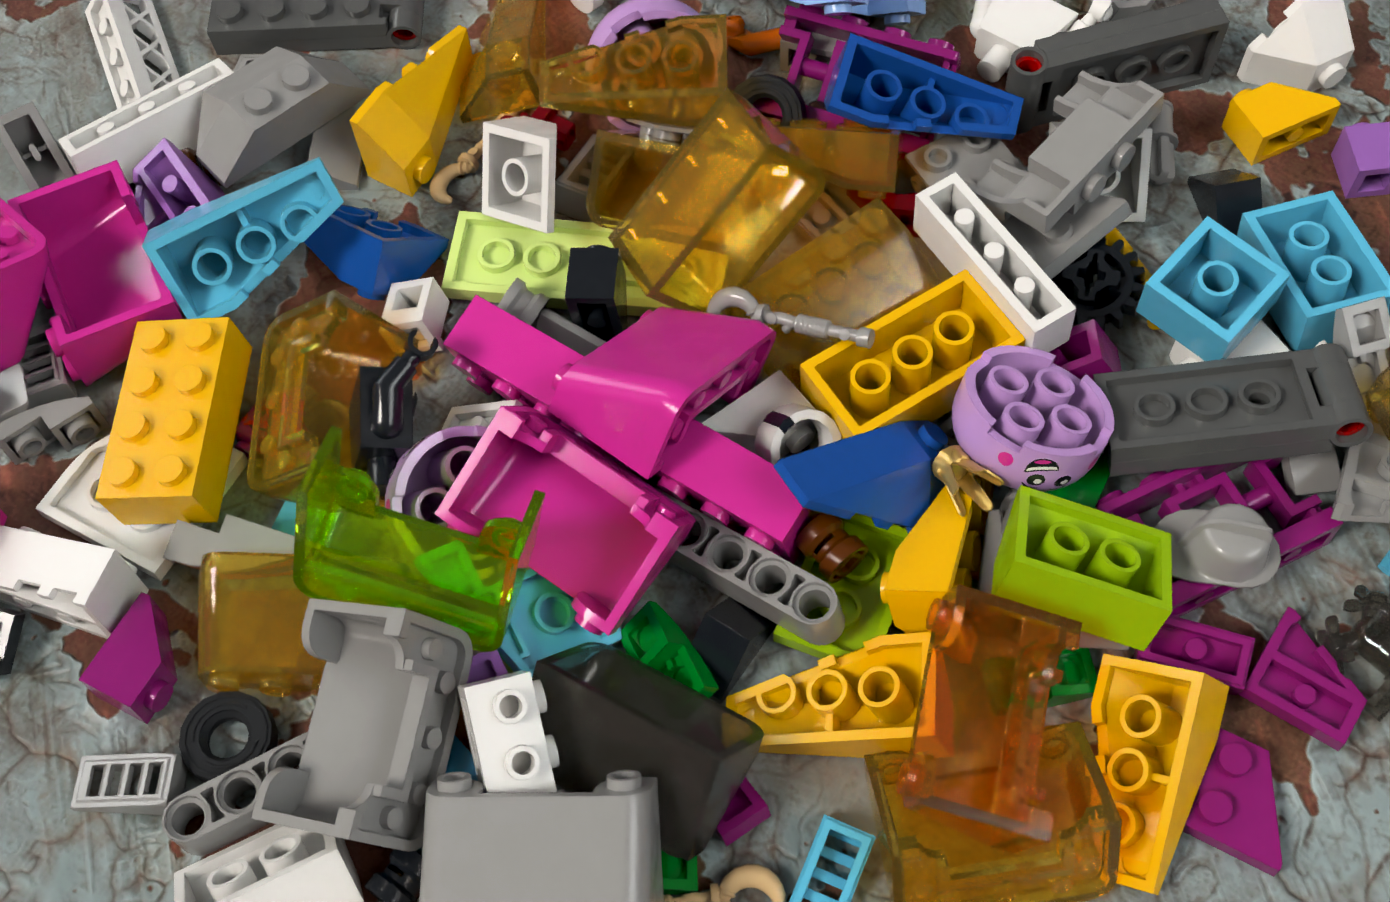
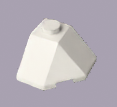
M1295 0L1283 12L1288 18L1282 21L1269 37L1261 33L1248 45L1237 73V77L1242 82L1260 86L1273 82L1313 92L1322 87L1328 89L1336 85L1346 75V67L1355 50L1344 0Z

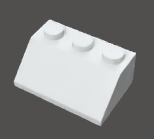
M278 824L174 873V902H364L359 876L344 839Z

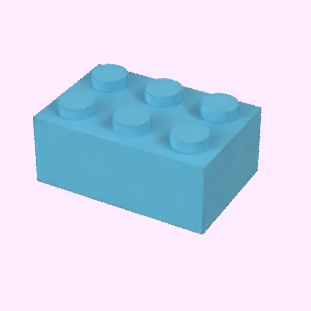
M1333 190L1242 213L1237 237L1291 273L1277 303L1269 310V313L1292 351L1312 349L1322 340H1325L1327 343H1333V325L1336 309L1385 296L1390 316V275Z

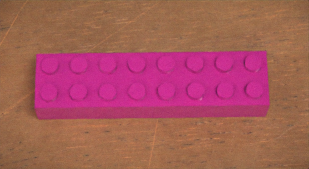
M475 295L443 342V345L455 357L452 365L467 375L466 381L479 391L490 396L494 390L506 398V400L517 399L523 406L536 409L552 418L649 485H657L668 495L692 508H696L704 515L792 564L799 557L801 551L795 546L798 534L812 519L822 512L803 508L773 467L774 464L697 420L692 419L683 440L676 443L669 438L660 458L664 461L661 470L647 480L548 412L555 390L552 389V382L556 374L565 364L571 363L574 365L585 356L478 295Z

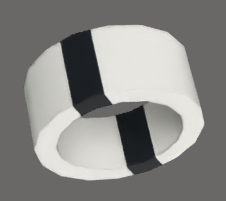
M795 403L782 405L767 414L758 427L754 442L755 454L775 465L780 459V446L783 436L791 426L802 420L809 419L813 422L818 431V447L841 440V433L835 421L822 411Z

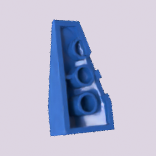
M850 33L834 65L824 98L826 111L871 128L1012 140L1016 135L1024 101L1022 97Z
M340 205L304 243L339 280L357 288V294L361 297L371 300H384L385 296L389 293L391 283L419 279L448 247L449 239L405 220L399 221L398 225L391 222L377 220L378 211L366 207L357 208Z
M928 420L900 421L779 459L773 467L803 508L848 520L855 513L871 517L875 527L888 530L894 523L907 526L906 530L909 534L945 486L933 474L932 464L938 453L949 447L947 445L948 438L941 428Z

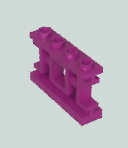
M800 4L799 8L786 5L784 11L785 22L784 25L781 24L779 30L782 40L798 44L787 80L796 86L797 89H799L803 76L823 81L817 99L820 107L825 108L824 98L834 65L846 43L843 41H847L850 33L956 73L959 72L961 66L960 53L954 51L955 46L949 42L930 38L928 43L910 39V33L896 27L888 26L885 27L884 31L867 27L868 23L861 18L843 15L840 20L825 16L824 10L819 7ZM811 32L839 39L836 41L829 64L809 59L814 43ZM765 97L760 98L753 104L752 109L759 119L781 125L782 110L777 102ZM806 105L807 120L804 132L906 161V154L933 142L938 134L908 131L920 135L918 137L893 129L871 128L826 110Z
M1283 458L1175 469L1169 473L1157 471L1144 478L1140 482L1139 487L1123 493L1122 490L1113 491L1101 498L1096 504L1097 510L1140 524H1144L1139 514L1160 504L1161 507L1157 514L1161 520L1169 514L1179 510H1188L1215 497L1220 505L1241 504L1252 508L1254 511L1267 506L1283 528V530L1273 534L1280 548L1281 561L1279 568L1328 545L1344 523L1343 521L1331 519L1332 506L1321 510L1319 506L1322 501L1317 494L1296 504L1293 503L1270 471L1278 467ZM1248 463L1243 474L1254 489L1241 495L1226 473ZM1180 579L1172 583V613L1170 615L1181 617L1238 588L1195 583Z

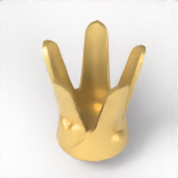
M952 445L943 449L935 457L932 464L933 474L946 485L955 508L961 517L965 516L966 510L958 491L959 488L971 497L982 510L992 511V500L974 476L976 474L997 486L1004 485V481L993 472L971 460L960 445Z

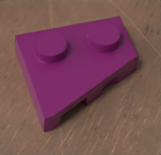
M1288 606L1250 672L1244 690L1238 695L1339 751L1347 742L1367 703V699L1351 679L1344 677L1340 673L1336 660L1324 645L1317 647L1299 625L1302 619L1296 610Z
M1220 728L1218 740L1183 832L1274 877L1280 871L1283 863L1269 751Z

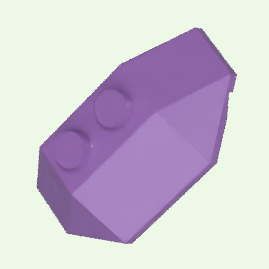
M163 138L133 168V183L136 184L135 198L148 230L195 207L225 196L222 189L166 138Z

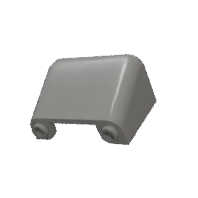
M309 598L302 624V643L309 655L326 661L304 749L298 769L277 767L270 771L263 779L258 790L251 819L406 852L416 851L423 846L426 790L439 775L446 773L461 710L457 686L467 684L473 657L472 641L462 629L406 608Z
M618 770L608 773L606 775L607 781L599 783L593 792L484 793L483 784L480 781L472 780L471 774L468 772H449L439 775L426 790L419 902H664L657 777H641V773L635 770Z

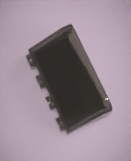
M587 642L537 660L532 681L540 679L546 696L547 712L540 714L544 735H553L559 754L560 765L559 767L552 768L555 784L569 792H593L599 783L607 781L606 775L613 771L635 770L641 773V777H657L662 851L670 856L683 858L686 861L703 852L758 755L764 737L762 728L750 719L619 649L606 644Z

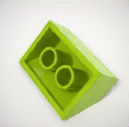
M1020 485L995 558L990 602L1145 651L1172 613L1171 533Z

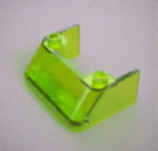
M331 425L297 488L293 581L296 587L306 596L315 599L406 608L462 629L471 639L472 648L475 651L491 652L497 650L501 646L507 632L532 555L546 493L538 490L534 491L522 522L509 517L491 519L484 524L479 537L378 506L379 489L371 477L362 470L339 465L342 429Z

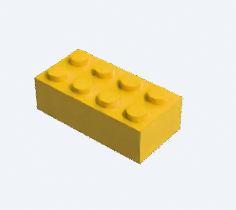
M964 269L867 325L866 328L875 330V340L870 349L858 347L856 342L841 340L801 363V393L816 410L824 412L835 421L841 433V440L900 421L928 420L933 422L952 410L956 391L967 368L980 359L985 350L1006 345L1024 346L1026 339L972 275Z
M230 317L137 321L95 497L122 524H174L177 522V519L187 523L218 522L253 348Z

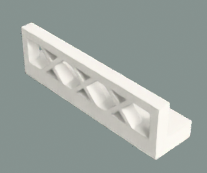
M152 0L90 1L85 14L117 109L180 78ZM123 2L138 5L141 13L137 14ZM137 29L139 32H141L143 35L151 40V44L149 45L144 40H142L133 32V30ZM147 59L162 71V75L160 76L148 67L144 60Z

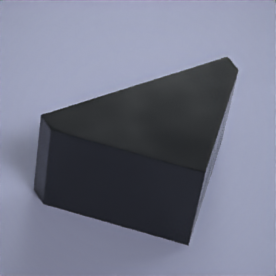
M1228 169L1190 176L1187 183L1202 220L1208 216L1236 236L1242 213L1263 208L1261 177L1236 169Z
M728 597L705 613L691 643L702 657L719 687L710 698L720 704L723 703L777 626L776 623L731 597Z

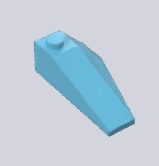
M317 157L195 207L148 230L142 247L187 319L221 317L237 309L249 297V294L267 276H270L280 266V263L344 202V199L321 157Z

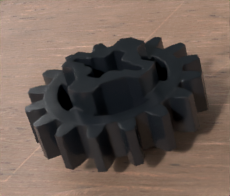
M1104 236L1051 279L1068 299L1073 300L1077 305L1075 306L1077 309L1073 321L1074 324L1079 325L1095 319L1105 332V324L1110 322L1118 329L1123 328V313L1133 317L1137 315L1136 308L1138 303L1136 301L1140 300L1144 285L1141 283L1145 282L1144 267H1136L1138 265V254L1135 251L1123 255L1124 241L1119 239L1112 246H1108ZM1108 264H1110L1111 266H1113V267L1116 268L1117 270H1112L1111 267H1110ZM1097 274L1094 287H1091L1089 295L1086 296V289L1089 288L1090 283H1093L1094 276Z

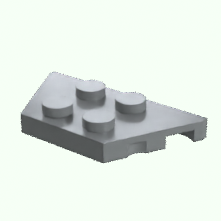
M1099 195L1094 202L1090 203L1087 201L1074 215L1066 212L1046 234L1041 233L1013 215L1005 223L1001 220L999 221L1048 277L1053 279L1127 219L1132 212L1124 198Z
M1371 402L1365 404L1374 427L1372 435L1363 443L1347 447L1331 515V519L1337 521L1390 523V425L1372 415L1376 405Z

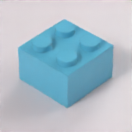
M1207 216L1145 283L1136 312L1204 361L1226 359L1277 303L1291 273Z

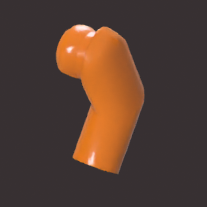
M739 15L725 17L721 22L723 29L721 38L725 45L745 55L753 56L780 50V27L752 32L744 28L745 22Z

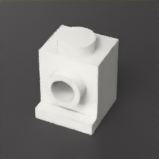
M434 277L391 283L379 327L400 356L405 352L404 345L408 335L415 329L418 330L413 339L416 349L428 351L434 337H436L438 340L436 351H443L444 341L441 338L450 301Z

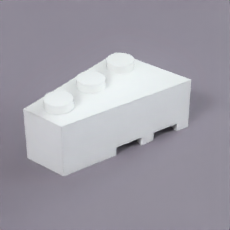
M0 525V602L108 639L141 592L147 594L149 591L136 575L138 569L133 564L125 561L116 549L42 534L25 526L17 529Z

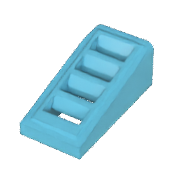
M824 814L789 902H802L803 898L811 902H851L876 836ZM828 836H833L858 847L859 850L856 858L826 846L825 843ZM820 856L850 868L851 871L848 878L845 879L817 867ZM813 877L843 890L839 901L809 888L808 885L811 878Z

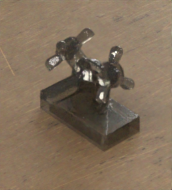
M1357 585L1354 589V596L1358 599L1346 600L1343 604V610L1346 612L1362 611L1361 619L1353 624L1350 631L1340 633L1337 616H1329L1325 620L1326 630L1317 631L1314 637L1321 646L1324 645L1336 660L1338 670L1342 675H1344L1343 662L1355 661L1353 652H1357L1385 676L1383 678L1385 680L1383 685L1367 701L1364 707L1369 714L1380 722L1390 712V596L1381 591L1368 590L1364 585Z

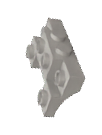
M1082 70L1078 74L1077 83L1063 97L1058 95L1054 99L1053 111L1066 119L1029 156L1028 171L1017 169L996 158L992 162L991 170L976 186L970 184L968 187L997 219L1005 223L1013 215L1041 233L1046 234L1066 212L1074 215L1087 201L1090 203L1094 202L1103 191L1107 179L1116 170L1121 172L1129 165L1136 151L1133 142L1161 113L1165 93L1141 80L1131 83H1115L1097 78Z

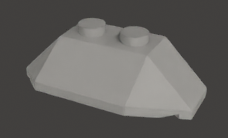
M276 46L203 91L196 152L197 159L226 189L371 94L370 89L342 62Z

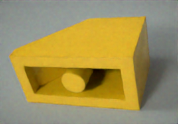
M1269 82L1253 90L1247 88L1237 93L1229 102V108L1221 127L1252 166L1327 134L1341 103L1334 97Z

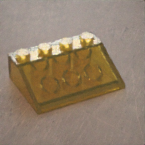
M877 197L742 287V289L751 293L759 304H769L773 312L788 313L796 317L798 314H805L831 320L834 325L851 327L858 330L860 327H866L942 283L909 230L882 200ZM730 307L725 309L727 316L750 319V316H746L747 312L740 308ZM769 324L768 327L777 333L774 344L763 365V371L770 377L781 370L801 392L800 364L840 342L841 339L829 337L826 340L795 333L794 329L785 334L781 329L783 325Z

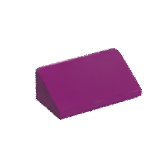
M1170 615L1145 651L1135 649L1133 659L1206 673L1228 685V694L1238 695L1245 688L1256 638Z

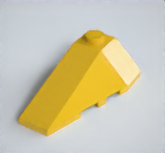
M458 25L428 48L423 62L419 65L413 62L405 65L402 68V78L394 84L384 81L376 87L349 120L368 177L410 197L414 196L422 184H426L432 178L473 59L467 28Z
M975 474L974 477L992 500L994 484ZM945 485L896 549L890 571L882 574L880 595L882 602L889 605L894 626L905 633L933 631L936 635L939 654L955 664H966L976 625V604H970L972 580H979L982 555L980 535H984L989 512L982 510L971 497L959 488L958 491L966 510L965 516L961 517Z
M933 631L880 635L863 642L864 647L837 658L834 654L817 660L818 665L790 677L782 674L727 696L723 743L729 751L895 760L949 757V701L936 635Z
M1103 653L1091 702L1092 724L1097 726L1098 756H1094L1095 774L1100 776L1102 808L1098 811V827L1103 880L1159 895L1218 740L1229 691L1228 685L1203 672Z

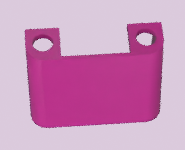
M117 160L7 200L8 205L38 229L46 238L50 258L40 297L48 310L54 309L56 316L49 319L51 328L45 330V333L57 357L62 356L64 365L73 382L81 379L86 387H88L128 360L137 321L184 319L179 305L142 247L148 227L133 191Z

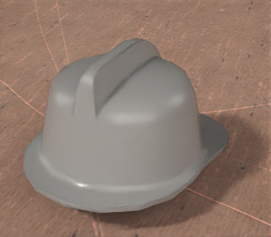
M1223 504L1211 510H1179L1165 516L1154 526L1156 529L1171 533L1172 577L1195 583L1252 589L1266 584L1278 571L1281 554L1279 544L1273 536V529L1268 527L1261 515L1244 505Z

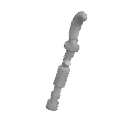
M737 286L725 287L715 293L709 301L706 313L720 314L727 308L737 307L747 312L746 316H750V319L759 320L767 326L769 324L783 325L781 329L785 334L794 329L795 333L826 340L829 337H835L843 341L856 342V346L867 349L873 346L875 340L874 329L860 327L857 330L851 327L834 325L831 320L805 314H798L796 317L788 313L773 312L769 304H759L751 293Z

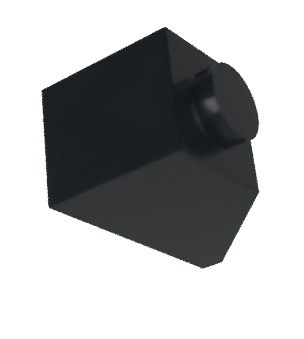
M604 245L571 248L565 301L572 322L605 342L628 328L626 273L619 248H609Z

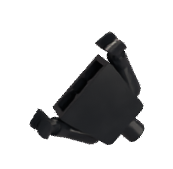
M417 329L411 331L404 345L405 352L402 356H396L387 367L360 366L349 405L352 473L356 476H367L368 493L373 496H385L390 475L401 456L413 447V416L418 398L416 392L413 396L412 378L417 373L416 366L419 362L432 358L438 348V340L434 337L428 351L416 349L413 339L418 331Z

